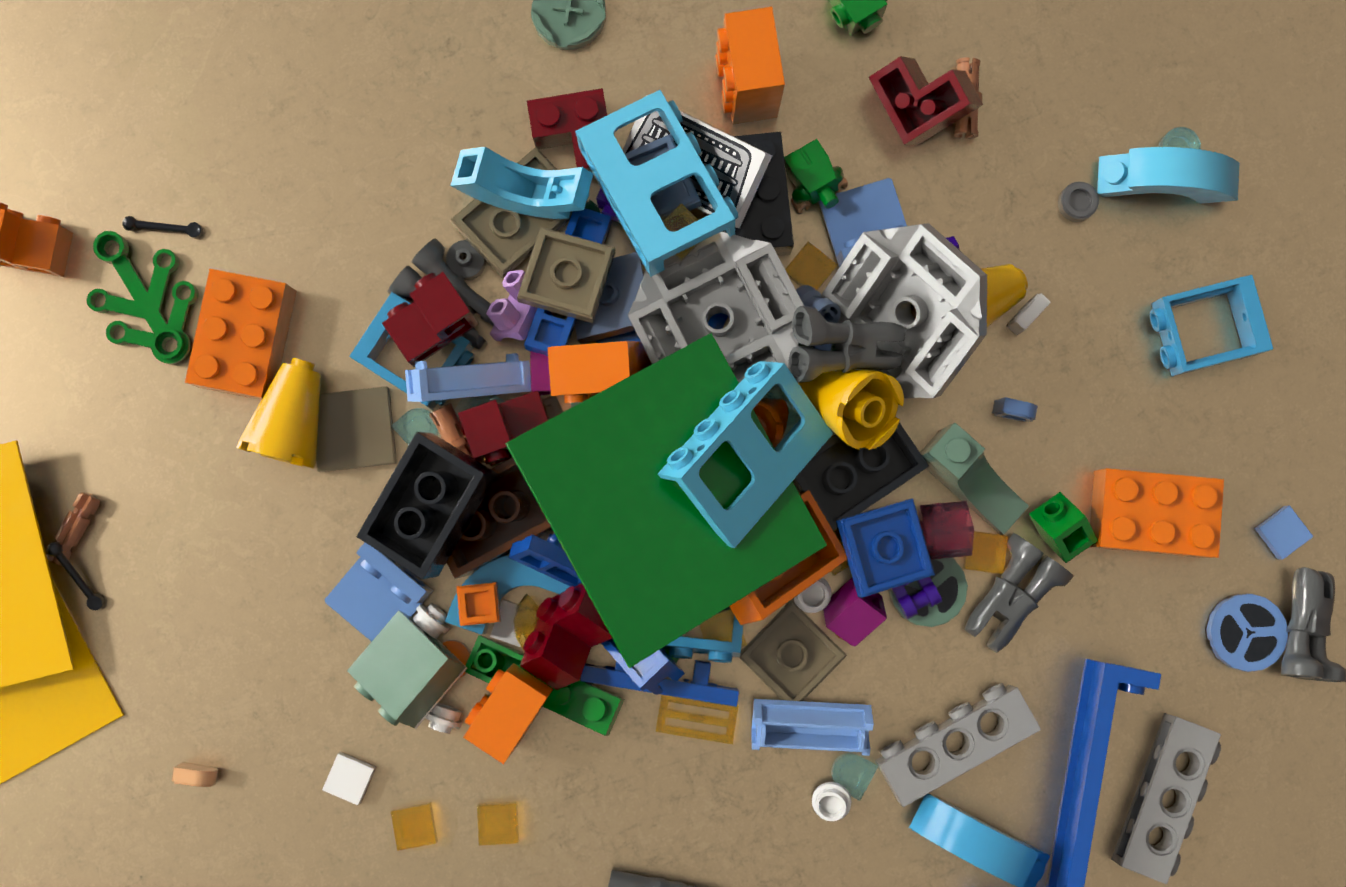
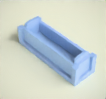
M517 353L506 354V362L427 368L426 361H416L415 369L405 370L407 399L411 402L531 392L529 360L519 361Z
M754 699L751 726L752 750H760V747L861 752L864 756H870L869 730L873 731L874 725L871 705Z

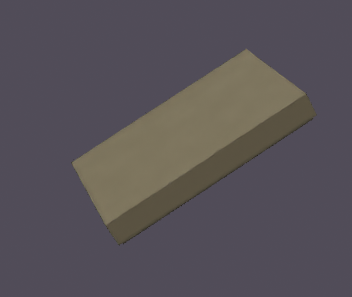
M537 147L517 162L520 165L535 169L558 170ZM474 199L451 219V224L489 265L504 278L507 272L512 271L532 254L540 227L558 231L569 222L573 211H570L569 219L540 218L498 208Z

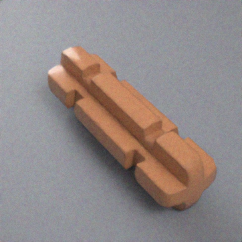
M81 492L78 494L73 503L75 509L73 511L69 510L54 537L56 542L62 545V553L68 560L73 553L70 550L71 547L77 546L91 521L88 517L91 514L94 515L100 505V500L88 493ZM46 551L49 561L61 565L56 557L50 556Z

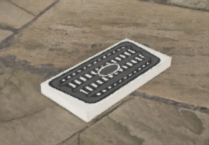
M658 111L652 112L634 122L623 148L624 154L670 134ZM680 111L683 122L680 124L686 134L692 132L701 149V154H699L704 166L710 164L716 172L720 183L717 186L723 198L729 196L738 212V218L735 219V227L740 228L773 155ZM694 175L690 176L702 204L698 209L709 215L714 213L715 211Z

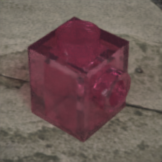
M967 501L920 505L919 521L931 560L972 556L974 526Z

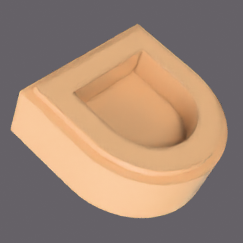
M182 762L174 767L172 781L175 784L211 787L216 784L218 769L211 766Z

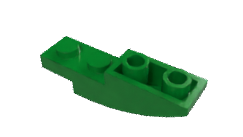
M479 635L465 665L467 667L465 672L489 683L498 669L506 672L513 663L520 667L524 653ZM581 677L579 681L558 690L552 688L553 691L542 707L604 736L610 735L625 699L595 686L594 683L583 682Z

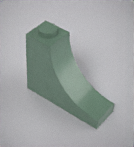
M953 423L939 430L920 452L929 465L926 470L1000 535H1004L1029 505L993 470L984 456L985 448L958 424Z

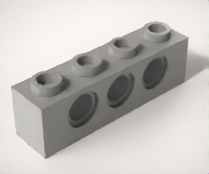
M1003 683L997 684L982 694L985 699L973 706L969 702L961 704L948 713L951 717L939 725L935 721L927 723L914 732L916 738L905 744H902L901 740L896 741L880 751L882 757L876 759L875 762L902 807L909 805L1041 730L1017 687L1012 685L1005 687ZM994 712L998 718L997 727L992 732L984 733L980 725L981 719L985 714ZM953 732H961L964 736L962 748L955 752L948 751L946 746L948 736ZM927 751L930 755L929 766L922 771L914 770L912 767L913 756L917 752Z
M1164 713L1111 860L1121 867L1164 884L1168 883L1170 876L1176 874L1181 860L1179 854L1183 839L1189 837L1194 826V817L1192 816L1197 801L1200 802L1203 799L1207 790L1208 782L1205 778L1210 764L1213 765L1217 761L1221 751L1220 733ZM1187 752L1190 759L1189 765L1185 770L1179 772L1176 767V760L1181 753ZM1174 789L1176 793L1174 805L1170 808H1164L1162 803L1164 794ZM1156 827H1161L1163 830L1162 840L1156 845H1150V832Z

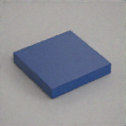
M913 498L836 521L858 597L863 598L935 575Z

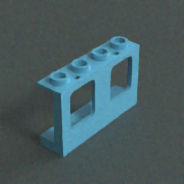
M661 90L575 131L578 146L650 277L665 270V259L723 230L727 231L729 237L735 235V219L738 218V212L730 197L723 198L717 188L720 183L713 167L710 164L704 166L699 157L701 149L692 132L686 134L680 123L683 122L676 103L673 100L667 102ZM658 111L677 147L641 165L634 166L628 161L614 134L618 129L652 112ZM694 175L715 212L678 231H669L651 202V197L655 193Z
M759 361L747 369L745 378L734 390L726 393L721 398L717 409L695 427L694 434L682 447L671 453L667 459V464L660 470L658 475L662 479L676 481L715 533L729 547L735 548L833 433L785 363ZM777 384L801 419L774 450L753 422L751 412L768 391ZM724 441L730 444L751 473L750 483L727 509L720 505L699 476L701 466Z

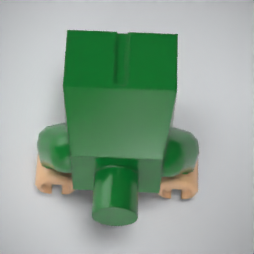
M817 139L784 157L787 176L796 187L792 193L791 203L798 213H802L803 208L808 210L811 204L813 205L820 200L827 209L834 207L839 202L834 192H840V187L847 188L848 181L844 177L841 167H832L829 156Z

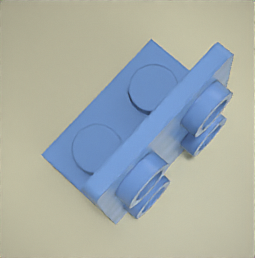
M891 178L837 193L836 196L839 202L829 209L824 206L821 200L819 201L839 267L863 232L907 226Z
M364 543L356 552L360 558L325 598V603L372 642L398 610L412 617L416 613V608L419 604H423L434 590L415 574L367 543Z

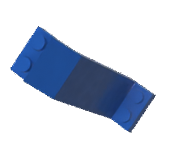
M1085 659L1046 887L1085 886L1117 690L1144 695L1145 687L1159 690L1160 673Z

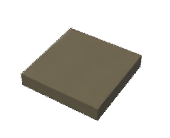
M540 227L517 296L518 302L593 323L616 253L615 247Z
M387 386L320 394L316 457L318 472L397 464L390 394Z
M791 600L741 650L740 659L781 700L803 701L841 663L847 654Z

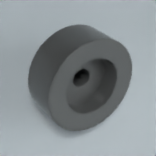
M467 240L454 243L446 255L448 267L458 277L463 276L464 280L477 278L482 274L486 266V260Z

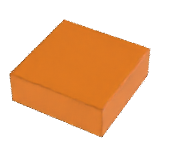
M497 582L456 586L460 626L501 622Z

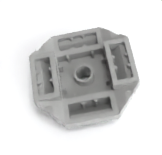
M929 223L863 232L822 293L823 298H828L839 305L841 314L838 323H843L845 320H850L854 323L892 322L906 328L904 341L877 342V350L892 351L903 355L901 367L890 370H873L893 376L901 385L904 398H936L941 396L987 335V274ZM911 304L916 308V319L911 313Z
M719 232L665 259L664 271L650 277L647 270L645 271L628 317L652 364L712 333L739 383L745 378L747 369L759 361L785 363L788 368L790 352L793 347L799 346V342L795 338L792 329L793 315L795 310L799 306H804L771 243L760 240L754 241L738 235L729 237L728 233ZM722 313L727 315L730 321L723 329H713L708 325L709 319L715 314Z

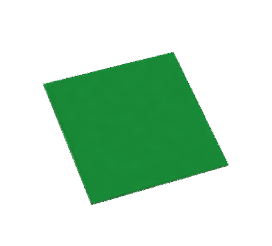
M712 333L505 443L628 668H631L827 546L793 481L735 548H731L715 533L676 481L662 479L658 475L660 470L667 464V459L671 453L682 447L694 434L695 427L701 421L707 419L717 409L721 398L726 393L734 390L739 384ZM752 410L751 418L775 450L757 415ZM724 441L699 470L701 480L724 509H727L751 481L750 471L727 441Z

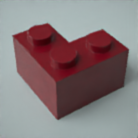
M900 56L868 77L904 145L921 144L983 105L966 71L951 69L928 84L915 58Z
M603 88L527 100L535 147L540 150L573 144L577 168L583 167L592 172L579 149L575 131L607 116Z
M444 272L437 276L435 273H430L417 281L414 285L416 290L409 294L414 302L411 304L403 302L395 306L387 313L389 318L382 322L407 362L415 367L416 361L426 360L479 325Z
M538 390L503 403L493 400L458 413L473 459L486 463V465L490 464L491 467L512 458L505 443L550 419L542 395Z
M582 583L574 587L570 586L564 592L552 598L548 597L541 603L536 613L538 621L534 631L530 633L523 645L525 653L520 667L555 690L579 681L591 647L612 638Z

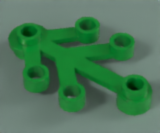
M113 231L100 233L93 243L94 253L99 259L113 264L134 300L112 296L103 289H94L87 296V305L98 313L113 311L146 319L153 331L151 333L135 330L122 321H114L106 328L108 340L117 345L131 343L151 348L154 357L166 364L181 362L187 357L191 345L189 336L183 331L189 306L197 301L199 292L193 284L187 281L176 283L172 289V296L175 301L168 323L166 322L160 311L170 274L179 267L178 256L168 249H160L154 254V270L149 289L147 290L127 257L129 245L126 239ZM114 243H118V253L115 255H110V246ZM166 255H170L172 259L171 264L168 267L162 268L161 259ZM185 287H189L191 290L190 297L182 300L180 298V291ZM99 295H104L106 298L105 304L97 307L95 305L96 298ZM118 327H123L125 330L123 338L116 340L114 336L115 330ZM171 339H176L177 348L172 352H168L166 349L167 342Z

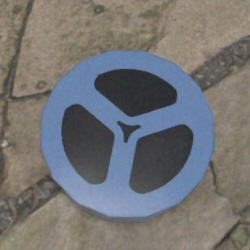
M1254 594L1234 595L1219 602L1210 614L1206 628L1207 638L1210 640V645L1213 648L1211 650L1216 658L1230 668L1246 672L1264 670L1277 662L1285 651L1288 639L1286 619L1280 609L1267 598Z

